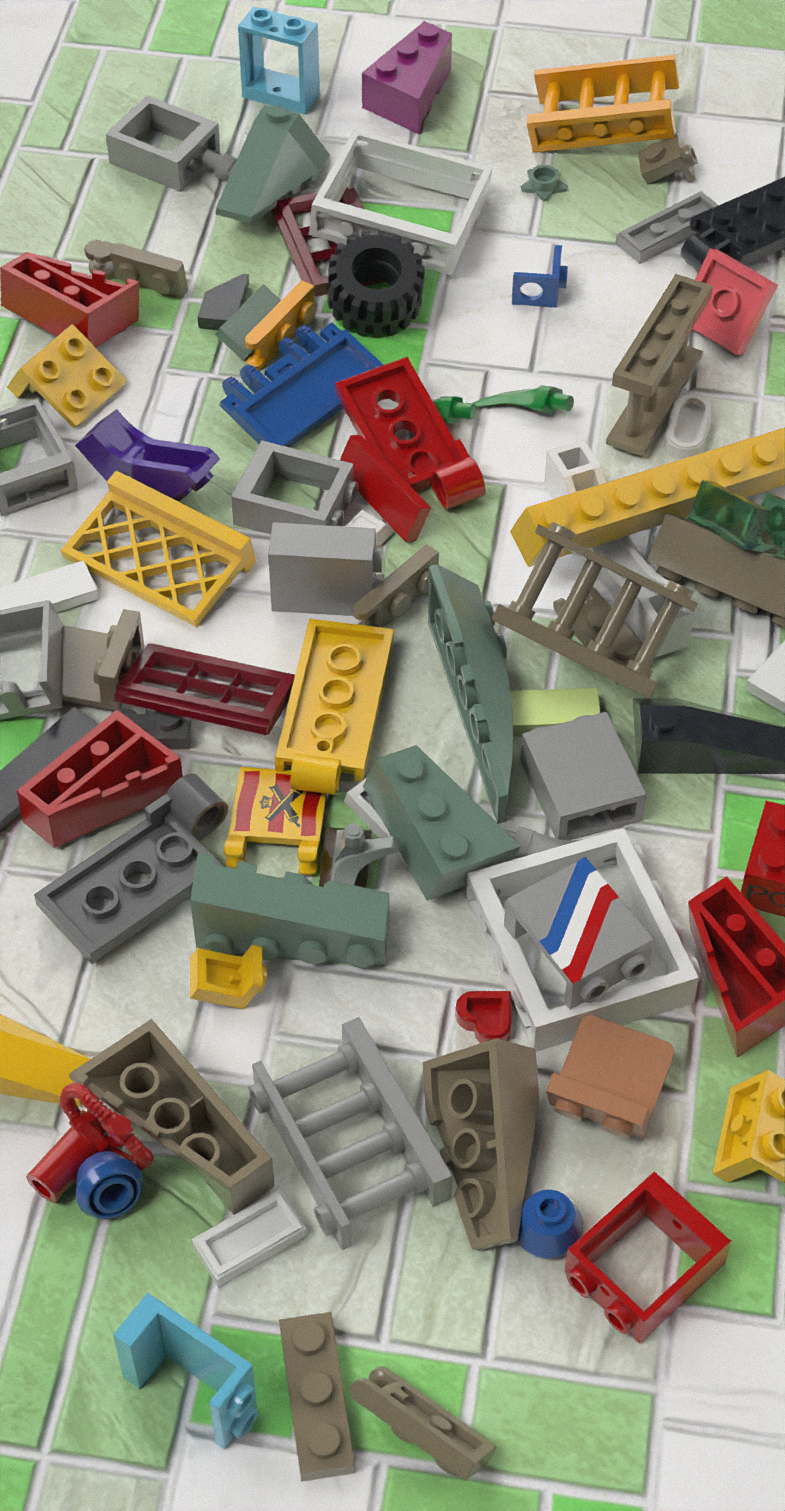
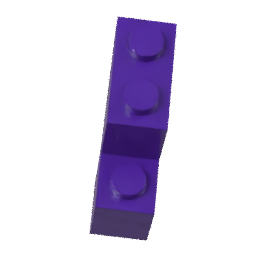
M117 409L100 420L74 445L106 481L110 479L115 471H118L126 476L130 475L132 479L178 502L185 498L192 490L197 492L206 485L214 476L210 469L220 460L219 456L208 447L151 438L135 428Z

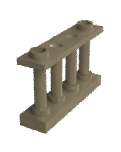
M678 274L674 275L613 373L612 386L629 391L627 406L606 438L607 445L642 457L644 456L672 409L674 402L678 399L703 357L702 350L688 346L689 333L711 299L712 285Z
M551 522L548 529L538 524L535 533L547 539V542L517 601L512 600L509 608L498 604L491 620L650 699L657 685V682L650 679L653 673L650 667L681 607L694 612L698 604L690 600L694 592L671 580L667 587H664L572 541L575 533L557 523ZM565 548L587 560L556 621L551 620L548 627L532 620L535 614L532 608L562 549ZM602 567L626 578L598 636L595 641L590 640L586 647L571 639L575 632L571 628ZM644 587L666 599L635 660L630 659L627 666H624L611 659L614 653L611 647L641 588Z

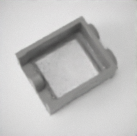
M50 600L0 610V720L62 708L60 685L62 630H64V625Z

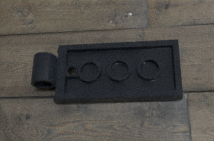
M785 177L692 216L690 225L691 229L696 233L691 235L683 244L681 257L699 271L710 249H717L745 266L784 249Z

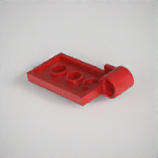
M408 357L335 383V393L357 434L362 435L415 491L431 486L439 503L445 510L485 495V482L479 466L473 458H470L460 438L454 440ZM390 399L397 402L398 406L394 409L386 410L379 407L378 403L381 400ZM406 429L413 432L415 437L410 440H400L394 434L399 430Z

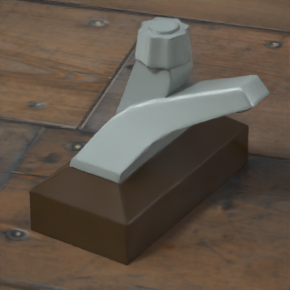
M355 823L347 825L346 828L326 827L319 886L324 887L331 880L367 888L369 863L398 852L399 839L394 836L372 839V830H362V826Z

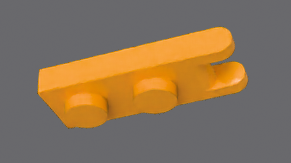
M301 280L245 337L246 347L250 350H255L247 359V365H253L257 371H261L279 352V341L285 337L293 340L296 334L295 331L299 327L312 322L317 310L314 285Z

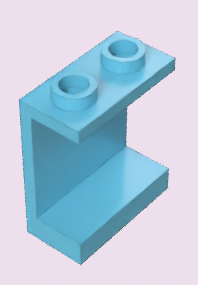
M147 1293L113 1334L123 1378L140 1390L167 1356L217 1391L209 1404L216 1444L225 1450L235 1436L240 1439L247 1434L258 1416L253 1366L157 1298Z

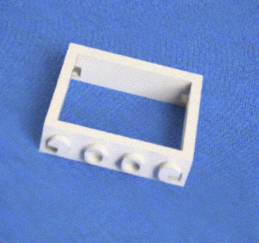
M353 129L312 203L309 235L346 245L347 238L353 235L360 238L361 232L370 231L371 235H378V231L386 232V236L391 238L395 234L402 237L401 243L409 242L414 246V253H419L422 258V266L451 275L488 198L493 168ZM357 141H365L368 142V144L361 142L360 145L357 146ZM357 168L469 199L453 234L340 203L339 201Z
M625 828L467 873L466 900L506 991H511V1003L529 1044L536 1051L572 1041L581 1019L586 1015H594L613 1023L624 1025L694 1003L698 981L702 980L699 963L694 955L687 954L682 944L683 937L680 925L675 917L668 916L663 906L664 898L661 887L657 880H650L645 870V858L639 844H632ZM585 856L595 869L616 864L669 973L606 992L598 1000L592 1003L583 1002L570 1010L566 1005L549 1010L518 940H514L504 927L505 911L499 898L520 892Z

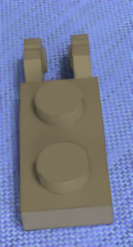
M96 239L85 244V255L88 257V260H91L89 261L90 264H88L90 274H92L93 270L105 272V279L107 280L116 277V279L124 283L128 279L139 281V286L183 299L188 291L184 265L180 260L121 243L114 244Z

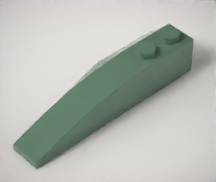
M438 564L430 565L428 625L497 823L506 822L513 758V712L510 684L504 658L507 656L505 639L501 632L495 633L493 627L495 621L491 620L494 614L490 601L483 600L477 584Z

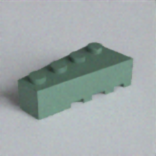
M198 852L190 898L196 949L201 948L229 955L243 956L251 945H257L262 947L263 961H271L277 958L301 960L308 964L330 962L349 964L358 968L370 966L385 967L390 920V893L331 880L324 887L316 886L304 878L303 874L288 871L285 872L282 878L256 873V864L238 861L236 868L214 864L215 856Z

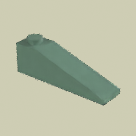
M278 105L263 106L250 128L217 204L215 215L251 224L275 208L279 198L285 194L293 196L299 192L300 184L306 180L312 183L320 177L329 161L330 154L299 113L287 111L286 108Z

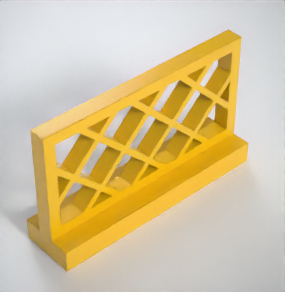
M115 471L107 481L109 492L60 550L65 559L73 563L84 560L88 571L195 627L200 624L239 572L248 573L256 563L252 542L249 537L118 471ZM113 507L126 513L128 521L104 526L103 519ZM154 527L160 531L161 538L137 543L135 530ZM130 532L132 545L109 550L107 537ZM101 538L103 551L88 555L78 551L85 542ZM181 544L193 547V556L170 560L168 547ZM163 549L165 562L142 567L139 554ZM134 555L136 569L117 572L112 569L111 560ZM220 561L228 565L222 574L204 578L203 564ZM197 566L198 580L175 585L173 571ZM168 573L170 586L154 590L145 586L144 578ZM202 591L203 598L193 611L179 604L177 595Z

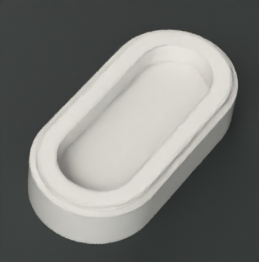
M688 394L679 397L674 402L664 442L665 449L671 456L684 459L703 452L713 414V406L708 399L700 395Z

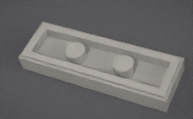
M700 191L617 233L616 245L640 264L695 234L696 232L691 229L690 225L691 217L718 206V204Z

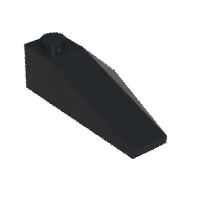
M633 698L638 774H785V726L677 698Z

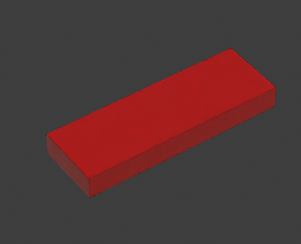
M350 435L340 461L353 464L354 482H358L359 485L358 492L405 542L416 541L431 507L362 435Z

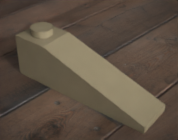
M495 1038L423 1062L426 1113L430 1125L438 1127L444 1145L439 1152L446 1166H450L457 1184L454 1197L471 1248L478 1251L518 1241L539 1103L536 1049Z

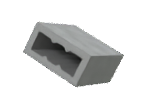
M273 523L268 551L271 610L275 612L353 616L354 604L384 580V575H376V572H382L384 547L376 546V528Z
M607 712L591 716L583 715L572 721L549 727L541 726L530 732L522 733L520 761L555 838L573 840L643 821L646 792Z

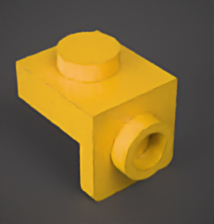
M251 945L242 957L197 948L190 957L191 999L244 1009L257 993L262 992L266 984L267 967L262 964L261 946Z

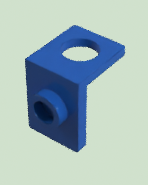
M562 245L554 246L552 274L513 273V305L557 308L559 288L566 289L568 266L561 265ZM526 283H536L543 291L537 296H527L520 288Z

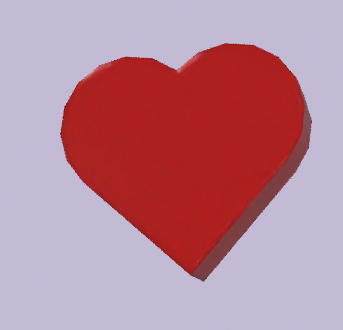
M470 991L462 994L458 998L455 1007L457 1023L465 1030L473 1031L479 1043L495 1038L508 1041L512 1028L511 991Z

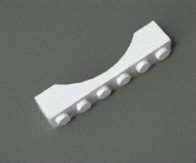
M585 439L547 450L544 485L553 499L606 483L602 466ZM629 535L588 548L664 587H667L669 580L656 573L644 560ZM602 567L599 576L614 600H616L626 578ZM644 587L641 588L626 617L635 635L642 643L666 599ZM681 607L656 657L689 647L694 612Z

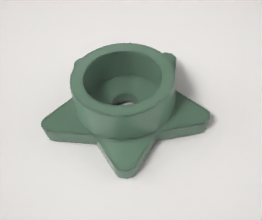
M539 165L533 169H528L529 180L521 185L522 192L536 193L542 201H547L552 193L566 192L568 188L566 184L559 180V170L549 165Z

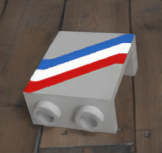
M586 856L506 899L504 927L514 940L528 933L566 981L564 1003L569 1010L583 1002L592 1003L598 1000L611 986L624 979L628 981L636 979L646 971L650 964L653 937Z

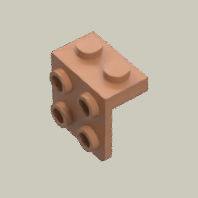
M586 1015L579 1023L560 1075L554 1072L546 1090L549 1104L554 1106L553 1110L564 1117L577 1121H582L584 1117L601 1123V1128L613 1135L622 1138H630V1135L644 1139L674 1057V1047L667 1041L594 1015Z

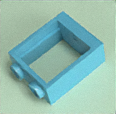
M253 6L238 25L242 97L271 106H282L289 111L306 115L320 95L318 23L303 20L296 16L273 12L267 8ZM263 37L298 47L299 77L264 68Z

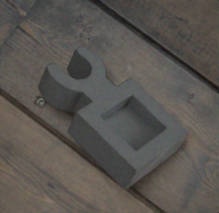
M126 708L118 709V711L168 749H190L191 718L146 709L145 714H137L135 711Z

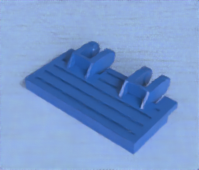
M333 322L324 327L319 335L308 326L302 325L295 331V336L298 343L304 349L288 337L279 341L278 348L283 357L265 369L264 375L250 364L245 365L240 370L241 379L254 394L242 383H239L235 377H228L222 383L223 391L227 397L220 401L219 406L258 444L262 440L291 447L343 409L335 393L336 382L380 367L383 364L346 329L341 331Z

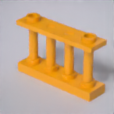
M675 55L534 70L540 104H545L543 113L528 114L526 124L532 152L675 137L676 128L671 99L664 100L665 90L679 89L680 85ZM650 92L649 102L628 104L629 94ZM615 96L614 105L593 107L594 98ZM579 100L578 109L558 111L560 101Z

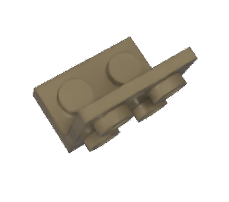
M123 609L117 625H111L108 633L64 626V630H62L60 685L62 701L110 710L121 708L122 703L114 701V694L117 691L118 684L144 648L139 611ZM37 683L36 690L42 689L40 684Z

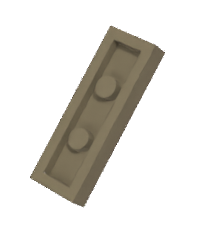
M332 1312L279 1319L301 1482L355 1473V1463Z

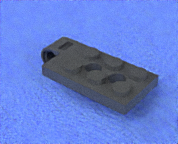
M188 774L181 777L170 787L165 795L145 807L146 819L35 893L36 905L91 964H94L191 896L198 852L212 855L199 841L210 835L223 823L228 813L227 803L198 775ZM215 858L214 864L221 865V863ZM134 872H146L150 875V878L141 884H132L126 880ZM98 897L113 900V903L103 910H95L88 906L92 900Z

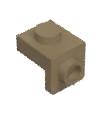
M677 133L674 138L663 139L638 151L641 175L647 184L680 169L688 182L696 180L694 165L698 164L695 151L690 144L684 145Z

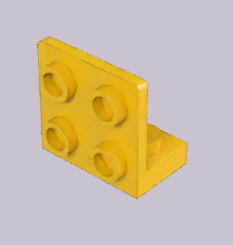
M71 324L18 370L7 388L17 398L28 389L33 394L38 391L71 427L76 428L126 383V379Z
M766 1070L730 1087L712 1173L726 1182H731L761 1169L785 1183V1079L770 1070Z

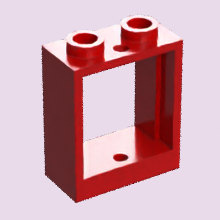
M654 1171L567 1249L564 1272L569 1284L579 1295L585 1298L590 1296L604 1309L605 1317L618 1332L622 1334L629 1333L638 1343H641L726 1263L731 1240ZM646 1216L696 1263L643 1311L593 1263Z

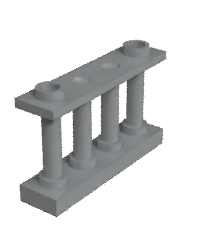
M360 1017L342 1024V1045L338 1046L337 1053L272 1081L261 1060L252 1064L254 1084L248 1087L251 1099L260 1114L267 1111L318 1207L314 1208V1213L321 1230L326 1237L333 1234L342 1250L351 1246V1223L349 1220L413 1190L418 1194L424 1191L433 1207L451 1199L452 1175ZM345 1070L349 1074L356 1072L362 1083L360 1091L297 1120L293 1119L283 1098ZM367 1109L371 1113L378 1110L385 1123L382 1125L383 1131L316 1161L304 1138ZM390 1149L394 1153L402 1152L408 1163L405 1166V1172L341 1202L337 1200L327 1178Z

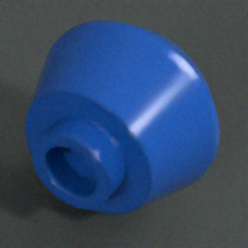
M110 1151L96 1153L87 1158L78 1170L76 1183L77 1204L83 1213L93 1218L110 1219L118 1217L129 1211L137 1202L143 1190V1174L135 1163L117 1153Z
M547 1189L538 1191L523 1201L518 1243L530 1254L548 1259L562 1257L567 1254V1249L582 1237L583 1219L581 1213L565 1194Z

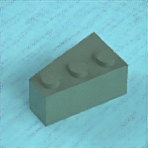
M417 745L377 758L363 785L389 834L399 839L398 850L427 901L466 887L467 873L513 860L521 847L511 835Z

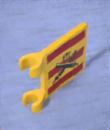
M240 767L229 833L224 846L225 866L236 868L238 861L245 862L247 842L299 845L298 873L311 876L316 875L327 794L291 789V770H284L283 772L267 768Z

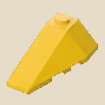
M0 1014V1094L60 1104L62 1089L68 1084L75 1083L70 1079L69 1073L89 1061L90 1058ZM75 1098L78 1107H81L82 1103Z

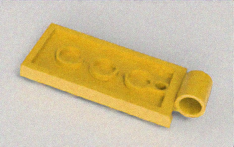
M309 618L275 755V771L284 772L285 765L292 766L290 777L291 789L336 795L341 773L354 774V781L357 782L364 780L394 642V629Z

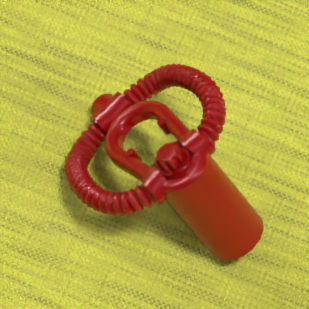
M75 1082L66 1085L60 1095V1104L72 1127L26 1175V1178L38 1194L46 1200L56 1203L77 1180V1173L82 1163L96 1153L104 1151L117 1153L135 1163L140 1170L151 1166L154 1157L151 1151L142 1144V1141H139L138 1137H135V1134L132 1133L133 1128L129 1118L119 1115L116 1111L112 1112L111 1109H107V1105H103L104 1103L99 1101V1098L88 1087ZM75 1098L84 1105V1108H87L86 1112L85 1110L80 1111ZM125 1146V1148L129 1150V1153L131 1154L129 1155L128 1153L119 1150L118 1147Z

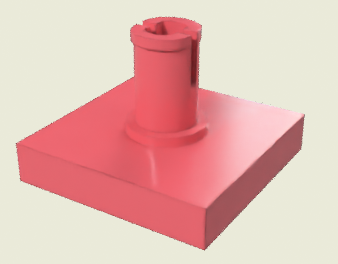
M710 249L695 280L712 285V295L693 329L734 354L743 355L778 284L717 249Z

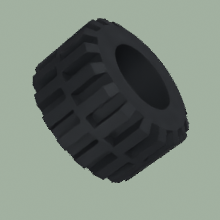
M370 231L361 232L360 238L353 235L347 238L346 245L340 243L336 247L335 255H331L329 261L327 303L329 309H333V317L336 321L343 320V327L350 331L352 328L357 329V335L365 337L366 332L373 333V338H381L382 332L387 331L389 336L397 334L398 327L405 330L410 326L411 319H416L422 303L425 269L422 266L420 254L414 253V246L409 242L401 243L402 237L395 234L391 238L386 236V232L378 231V235H371ZM377 279L387 282L391 286L385 289H370L361 285L360 282Z

